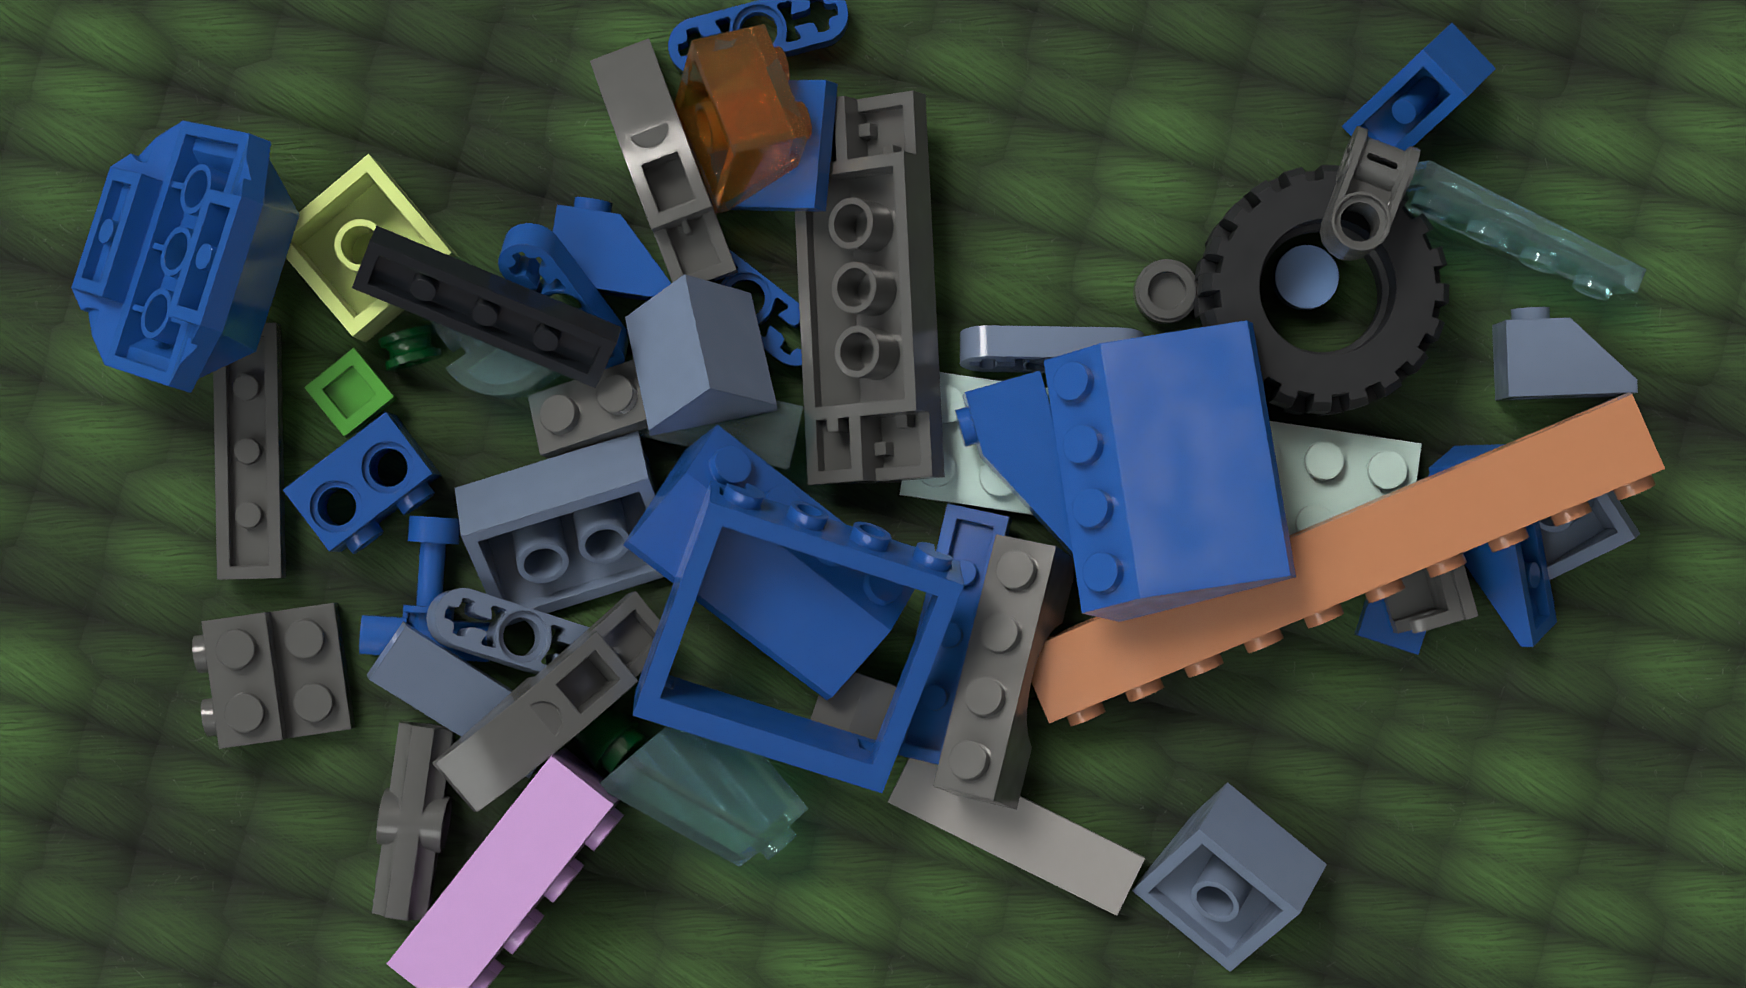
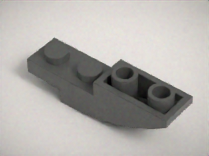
M645 39L590 60L619 145L672 283L684 274L715 282L738 273L650 39Z
M636 591L628 593L535 677H529L432 764L473 812L480 811L558 751L638 682L635 677L643 670L660 620Z

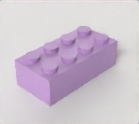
M563 748L551 755L387 962V965L416 988H488L505 967L495 959L504 948L513 955L543 919L544 915L535 907L544 896L554 903L584 867L575 858L584 845L595 851L624 816L615 806L625 794L567 748Z

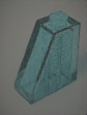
M668 726L600 782L607 793L738 867L742 866L759 852L769 860L797 836L790 825L809 809L766 757Z

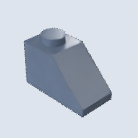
M1550 307L1511 309V320H1504L1492 325L1495 401L1619 397L1628 392L1631 394L1638 393L1637 379L1571 318H1550Z

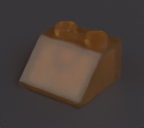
M765 24L692 40L675 100L676 110L716 214L729 211L798 167L806 142L812 135L809 112L802 101H795L788 83L790 72L786 55L780 46H773Z

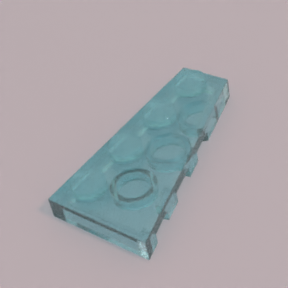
M1430 160L1418 162L1411 183L1405 193L1410 199L1404 206L1410 212L1417 215L1424 213L1428 220L1464 234L1482 244L1492 246L1518 257L1522 264L1534 270L1548 274L1555 273L1572 280V287L1576 291L1595 299L1608 300L1612 294L1637 293L1647 270Z

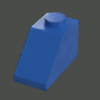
M1451 23L1344 123L1342 128L1352 136L1356 127L1360 126L1368 129V137L1405 151L1409 146H1414L1453 111L1496 68Z
M575 197L573 207L557 205L553 232L601 295L648 301L672 284L622 215L611 213L613 203L593 198Z

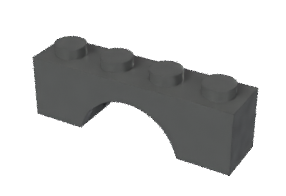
M996 534L933 784L934 787L960 797L1017 810L1032 750L1027 729V708L1032 677L1045 641L1050 633L1063 623L1075 575L1074 559L1057 546Z

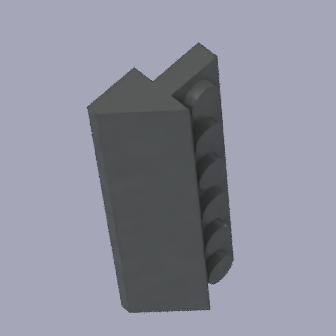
M912 90L862 99L838 96L836 98L826 212L795 211L808 485L901 483V481L942 478L945 477L926 94Z

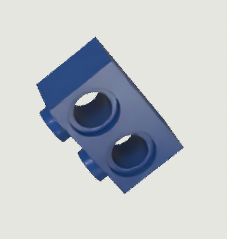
M385 412L284 488L283 491L329 552H342L348 547L351 553L355 554L383 534L384 531L379 523L398 508L405 516L429 500L435 494L430 484L442 475L400 419L394 414ZM397 450L403 454L407 461V474L402 482L389 487L381 481L378 475V464L386 453ZM346 489L353 495L356 501V511L349 522L344 525H337L328 515L327 504L332 494L338 490Z

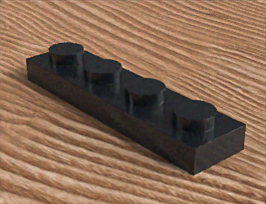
M376 226L352 286L357 291L596 388L622 329L621 326L379 226Z

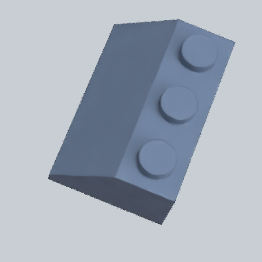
M638 431L455 488L461 537L488 595L540 612L550 613L664 577L623 546L659 491L654 472ZM517 618L513 619L507 624V626L524 620Z

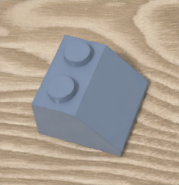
M1227 782L1190 817L1138 880L1132 891L1231 972L1301 913L1327 864Z

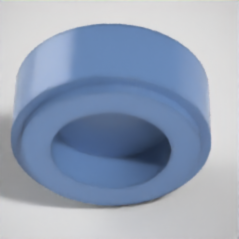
M1301 245L1290 249L1277 261L1272 274V284L1276 295L1285 305L1296 310H1311L1326 303L1335 293L1339 281L1338 268L1332 256L1322 248L1313 245Z

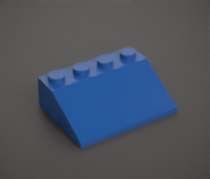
M1245 320L1099 343L1044 360L1080 605L1083 614L1122 622L1296 578L1252 322Z

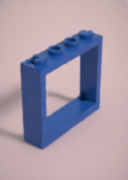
M710 480L635 689L633 716L883 793L964 586L960 561L954 560L952 556L935 551V546L931 543L919 542L914 547L892 540L890 533L871 523L855 522L852 527L828 519L829 516L824 510L806 502L793 501L788 506L766 499L764 492L746 483L743 489L728 483L723 485ZM722 527L932 594L876 740L669 675Z

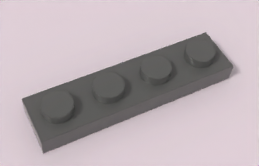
M265 323L256 352L213 372L217 580L286 578L285 492L283 491L281 324Z

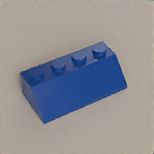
M717 424L685 449L623 546L674 583L710 480L723 485L728 483L743 489L746 483L764 492L766 499L788 506L793 501L806 502L824 510L829 516L828 519L845 523ZM722 527L696 601L825 700H828L837 693L892 630L915 589Z

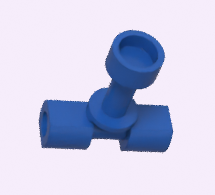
M409 516L408 541L420 542L416 605H403L402 617L362 615L359 654L380 655L403 621L437 642L428 630L427 611L431 602L439 594L443 593L446 544H459V519ZM455 608L446 609L445 618L454 622L453 633L456 635L460 629L468 627L487 631L490 622L454 620ZM487 634L481 642L485 646H487ZM442 645L466 661H490Z

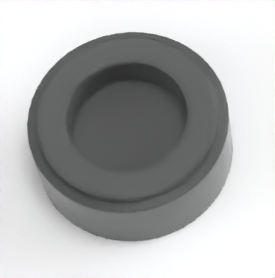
M1172 259L1155 261L1145 267L1135 281L1133 289L1135 305L1139 312L1152 322L1158 324L1178 322L1186 317L1194 308V298L1197 297L1198 282L1195 280V275L1190 268L1179 261Z

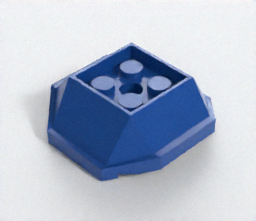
M181 121L156 137L139 156L129 154L110 166L71 287L80 309L89 314L92 337L105 366L191 393L199 378L256 352L300 215L269 159L270 141L250 133Z

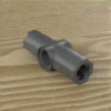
M399 722L390 788H386L383 793L377 820L376 840L377 844L382 846L375 879L372 914L390 919L421 921L431 908L438 854H442L447 842L452 811V799L450 796H447L449 782L432 764L456 742V733L443 725L423 722Z

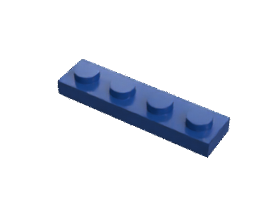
M947 503L936 551L952 556L954 560L960 561L964 586L899 749L898 756L936 765L939 764L996 534L1009 536L1012 519L1008 516ZM926 593L916 636L932 594Z

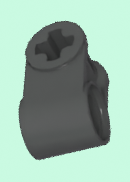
M1360 126L1356 127L1341 159L1336 175L1337 182L1321 222L1320 235L1322 244L1330 254L1338 259L1347 261L1361 259L1385 240L1390 232L1398 206L1415 173L1420 157V149L1409 146L1404 151L1368 137V129ZM1349 211L1357 212L1366 219L1370 229L1367 241H1353L1344 234L1340 224L1342 213Z

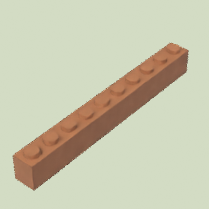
M1628 392L1289 535L1296 578L1122 622L1093 617L1048 636L1038 657L1031 683L1049 723L1067 717L1070 726L1078 725L1106 712L1102 702L1125 692L1128 701L1133 702L1163 689L1164 685L1161 677L1184 668L1188 678L1216 668L1224 663L1220 653L1240 644H1244L1247 653L1270 646L1284 638L1280 628L1304 618L1307 627L1312 628L1344 614L1340 603L1356 596L1365 594L1368 603H1373L1405 589L1402 577L1426 568L1430 578L1452 571L1467 563L1463 552L1488 542L1491 551L1496 552L1529 538L1525 527L1535 522L1551 517L1554 526H1559L1592 512L1589 500L1610 491H1614L1617 500L1641 493L1656 485L1652 474L1664 470L1665 467L1633 394Z

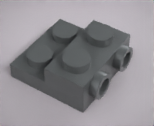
M338 603L201 621L203 634L195 635L192 640L193 659L198 673L208 672L212 698L202 700L201 718L207 737L217 736L219 749L356 728Z

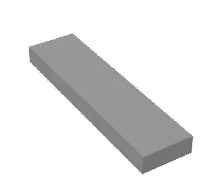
M908 758L888 799V803L1116 916L1118 915L1145 860L1142 855L1020 796L1017 810L960 797L936 788L933 784L938 765Z

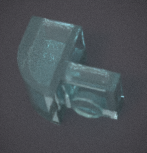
M431 321L439 336L453 353L461 347L466 352L465 355L446 367V370L463 386L477 393L496 399L521 398L537 392L562 375Z

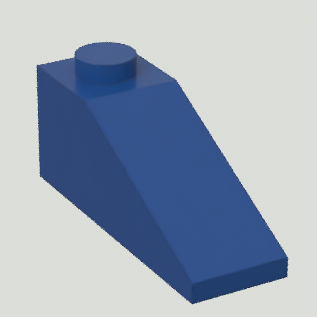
M1036 371L964 392L963 400L966 407L955 410V415L965 447L977 445L980 458L1073 558L1051 406L1041 372Z
M1505 444L1454 446L1429 467L1430 473L1428 477ZM1539 521L1526 526L1529 538L1515 545L1492 552L1487 542L1463 552L1467 561L1465 566L1521 647H1534L1557 623Z

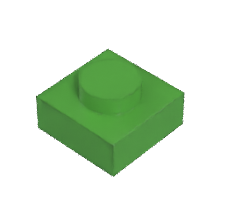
M354 347L304 387L346 438H350L398 399L363 354Z

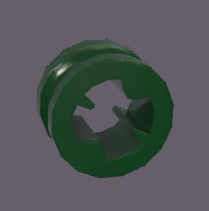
M434 325L412 327L378 339L380 348H386L389 351V360L385 362L386 370L406 369L441 358V348H435L431 343L432 336L436 334Z

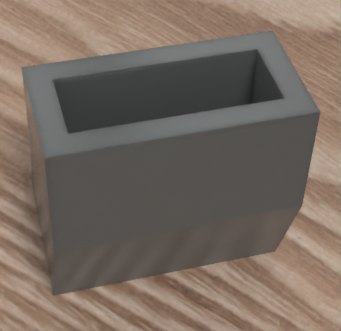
M855 671L832 698L825 700L820 695L818 696L810 720L876 740L897 685Z

